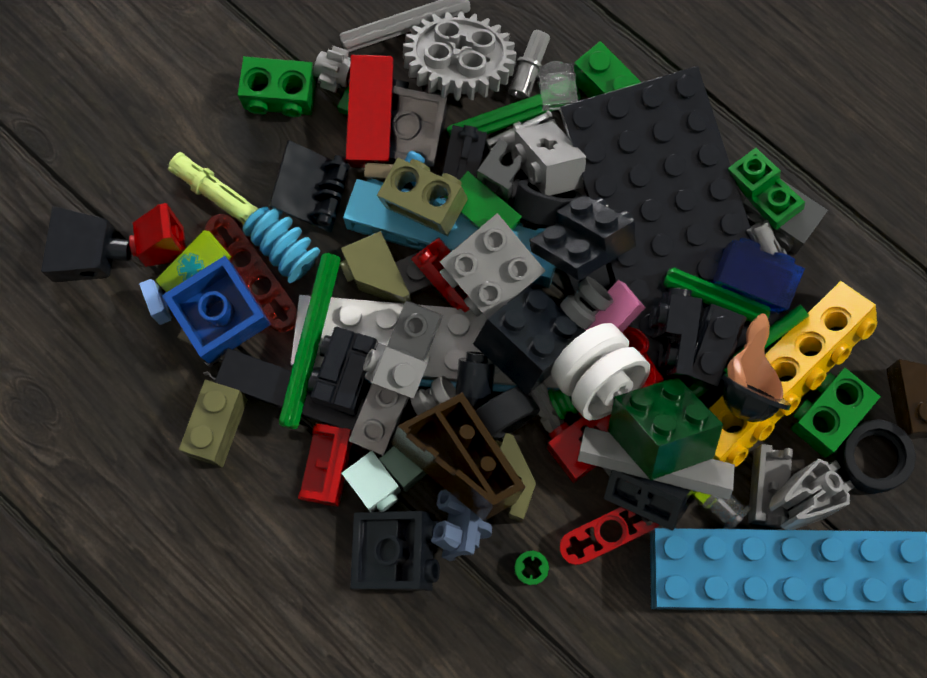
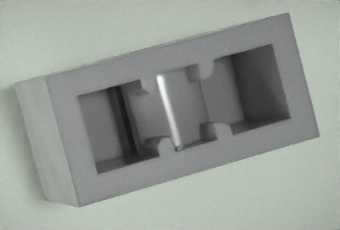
M554 121L515 130V143L511 147L513 162L518 155L521 156L520 168L528 176L530 183L535 185L542 194L551 196L584 187L582 173L585 172L586 156L578 147H573L568 136Z

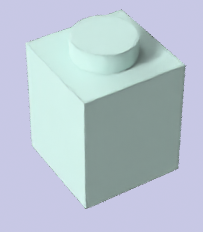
M370 451L342 472V475L370 512H375L377 509L379 512H384L399 500L396 495L401 492L400 487L373 451Z

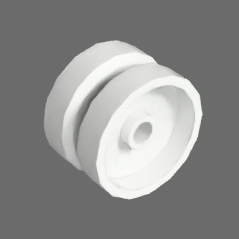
M604 323L590 328L576 337L561 352L554 362L551 377L564 394L571 396L572 404L579 413L590 421L610 415L615 396L640 389L650 374V364L634 347H629V340L614 324Z

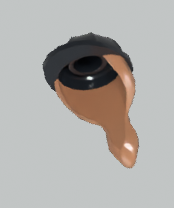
M764 313L759 314L747 328L744 349L730 360L727 366L728 373L722 377L724 380L722 394L726 406L734 416L749 422L764 421L772 417L779 409L789 410L791 404L783 398L782 383L776 371L765 357L764 348L769 337L770 324Z

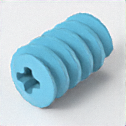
M268 207L259 208L245 221L242 231L246 236H251V241L255 246H260L261 253L269 257V261L273 266L278 267L280 274L288 277L287 281L289 284L296 282L313 267L315 259L321 251L318 247H314L309 251L306 250L311 243V239L304 237L298 241L297 239L302 233L301 228L295 227L288 230L293 220L290 217H285L279 221L283 212L277 209L269 210Z

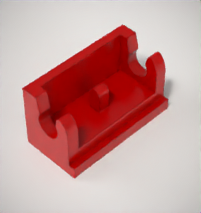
M315 424L301 491L298 496L299 500L339 507L345 482L342 472L348 468L353 445L349 441L352 433L351 429Z

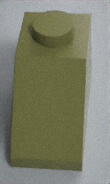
M381 231L341 248L345 260L340 262V266L347 282L354 280L358 290L393 303L405 304V301L411 302L408 289Z

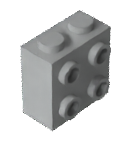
M498 213L440 261L444 267L440 271L443 278L453 289L459 285L468 295L463 301L477 317L483 313L487 319L545 272V269Z

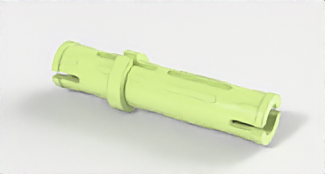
M177 153L169 162L168 171L190 185L191 191L197 195L202 194L243 225L248 217L259 209L214 177V172L209 168L203 169L184 153Z

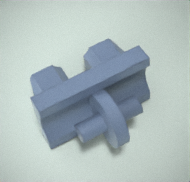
M446 489L439 492L437 506L440 510L449 514L447 521L444 520L436 523L431 542L443 548L442 558L449 561L455 560L457 556L474 554L475 549L479 548L480 539L491 537L493 527L491 524L484 522Z

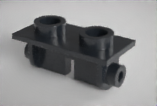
M453 125L443 173L450 174L460 180L469 171L477 178V170L481 164L487 132L478 131V128L464 125V127Z

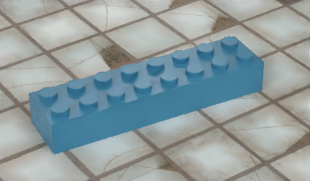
M655 528L650 532L651 609L927 613V532L676 528L673 531L668 528Z

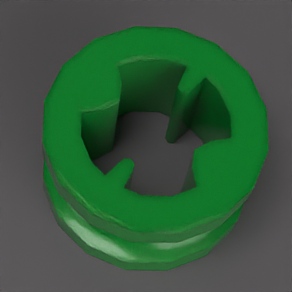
M551 388L548 390L553 408L561 420L566 419L569 412L579 413L572 404L571 396L564 394L560 389L555 390Z
M534 550L522 553L517 558L514 566L518 579L528 585L539 584L547 577L549 571L546 557ZM527 557H531V561H534L535 557L541 562L538 568L541 574L535 579L532 578V575L526 578L521 572L525 568L522 561Z

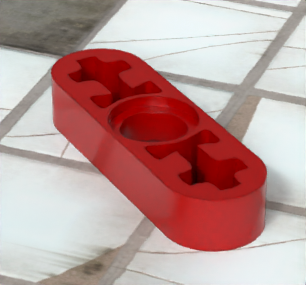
M620 507L565 534L560 542V552L567 562L574 565H582L659 527V524L653 522L651 525H646L644 521H639L633 524L637 532L629 535L628 525L620 514L628 511L629 519L638 514ZM608 520L617 521L622 526V536L616 542H607L601 537V526ZM594 528L595 538L603 548L595 552V546L592 544L583 549L585 556L582 558H578L576 554L569 555L567 549L571 547L570 539L576 537L580 542L591 537L586 533V530Z

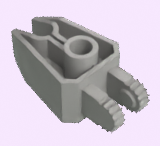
M817 459L795 473L772 496L769 504L771 512L780 506L786 510L793 507L788 511L789 519L781 524L783 529L795 530L829 517L850 504V494L848 492L854 488V485L850 480L843 482L836 473L841 468L837 461L828 464L826 461Z

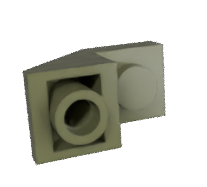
M506 433L503 442L498 440L495 442L525 485V489L517 502L508 507L511 509L509 518L523 523L536 482L514 436Z

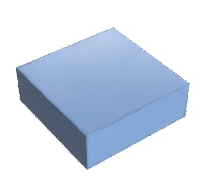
M152 279L139 283L151 317L159 325L171 321L172 316L168 305L162 297L163 291L159 285Z

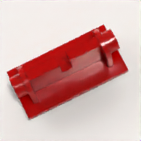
M438 237L414 255L411 260L453 308L457 310L462 309L465 313L470 310L463 301L468 295L459 285L453 289L440 274V271L444 268L440 261L451 250Z

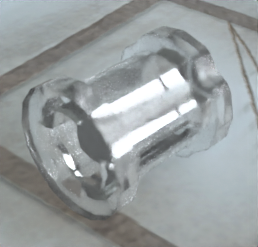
M731 494L730 499L711 495L701 504L704 509L709 508L725 523L724 529H733L752 510L748 504L743 505L733 494Z

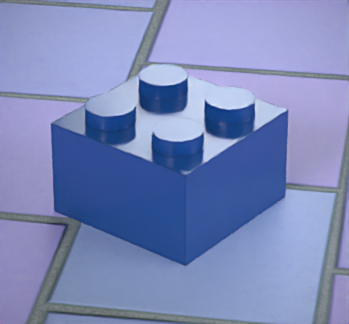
M226 256L218 259L162 295L199 356L209 364L226 354L228 348L234 349L271 325L236 268Z

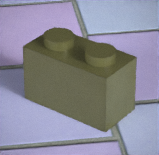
M204 380L179 451L190 458L223 468L248 401L245 395L240 390Z

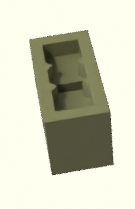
M400 158L396 159L377 194L385 208L446 236L449 235L468 200L461 186L462 182L447 173L439 176L430 172V168L418 160L411 159L409 163ZM416 182L412 190L402 192L405 184ZM448 196L447 201L443 205L433 206L436 198Z

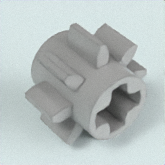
M333 46L332 50L328 49L327 52L321 51L315 61L313 75L318 77V81H321V88L336 93L337 88L341 89L342 86H348L350 82L348 50Z

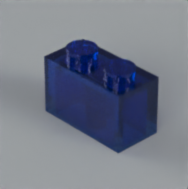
M740 238L739 241L733 240L727 244L712 283L764 304L776 313L789 310L805 268L794 264L796 260L789 255L775 252L772 255L760 250L761 245L750 239Z

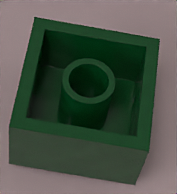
M678 377L615 396L608 432L650 480H654L713 459L723 424Z

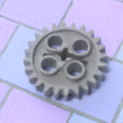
M461 11L458 17H452L449 12H446L444 19L433 14L432 22L421 19L420 27L412 26L411 34H406L405 43L403 44L404 68L409 69V78L417 77L418 87L428 84V93L438 89L441 90V98H445L449 93H454V97L458 101L461 98V94H466L470 100H474L476 92L480 93L483 97H487L488 88L498 92L500 84H508L509 76H513L516 61L515 43L509 41V33H500L501 25L490 27L489 18L479 22L477 21V14H473L468 19L465 18L464 13Z

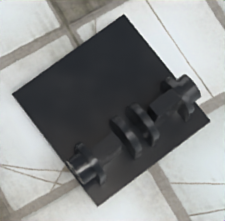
M288 140L269 206L331 233L342 198V192L344 191L346 177L350 169L346 157L335 155L334 160H331Z

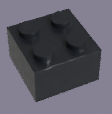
M533 282L486 320L473 345L528 395L551 375L554 362L561 352L586 330L573 322L563 309Z

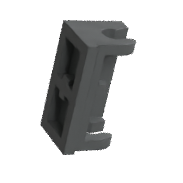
M499 139L477 170V178L511 207L518 183L520 182L519 179L513 182V178L521 167V156L518 155L512 165L503 166V156L508 144Z

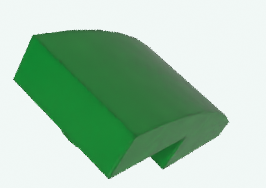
M754 148L728 168V172L734 178L742 193L776 230L804 210L805 201L780 179L781 170L757 148Z

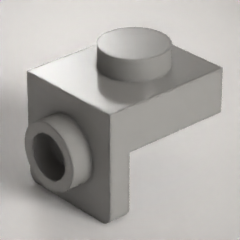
M378 343L376 350L371 349L369 351L363 370L367 371L365 378L371 383L414 399L428 363Z

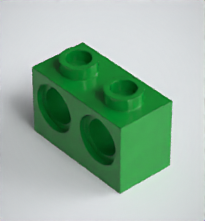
M243 56L238 97L243 108L254 114H266L269 111L280 112L288 117H300L302 114L312 115L317 77L313 75V62ZM260 84L267 85L262 91H253ZM291 88H302L301 91L296 94L287 93Z
M846 368L842 369L837 375L829 372L825 380L817 388L820 394L813 403L806 399L792 415L797 421L790 430L824 458L837 450L881 397ZM837 389H842L849 394L851 398L850 405L842 404L837 399ZM814 416L822 417L827 422V433L816 430L813 425Z

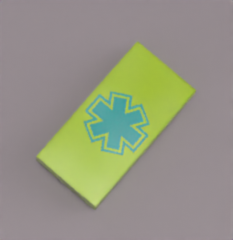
M204 230L156 281L165 292H168L223 256H226L228 259L231 256L209 231Z

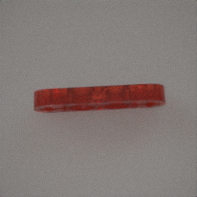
M226 214L212 216L208 220L205 230L209 231L230 254L231 258L229 261L232 264L233 257L237 252L248 251L251 253L252 259L247 266L234 267L270 321V327L278 332L292 330L296 326L297 309L290 297L235 220ZM221 225L225 229L228 228V234L234 241L230 246L227 245L221 235H218L217 228ZM266 278L271 281V288L267 294L256 295L253 293L252 286L257 279ZM274 299L282 310L290 309L286 313L288 319L284 322L279 318L273 321L277 315L269 303Z

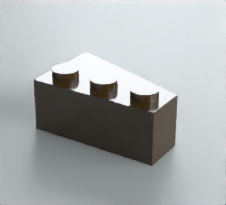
M899 359L886 369L896 424L907 433L910 439L927 438V365Z
M463 392L397 426L391 444L483 521L515 504L524 491L525 485Z

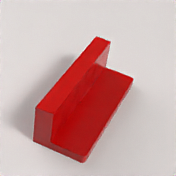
M351 55L346 161L350 167L365 168V162L389 161L394 67L392 56Z

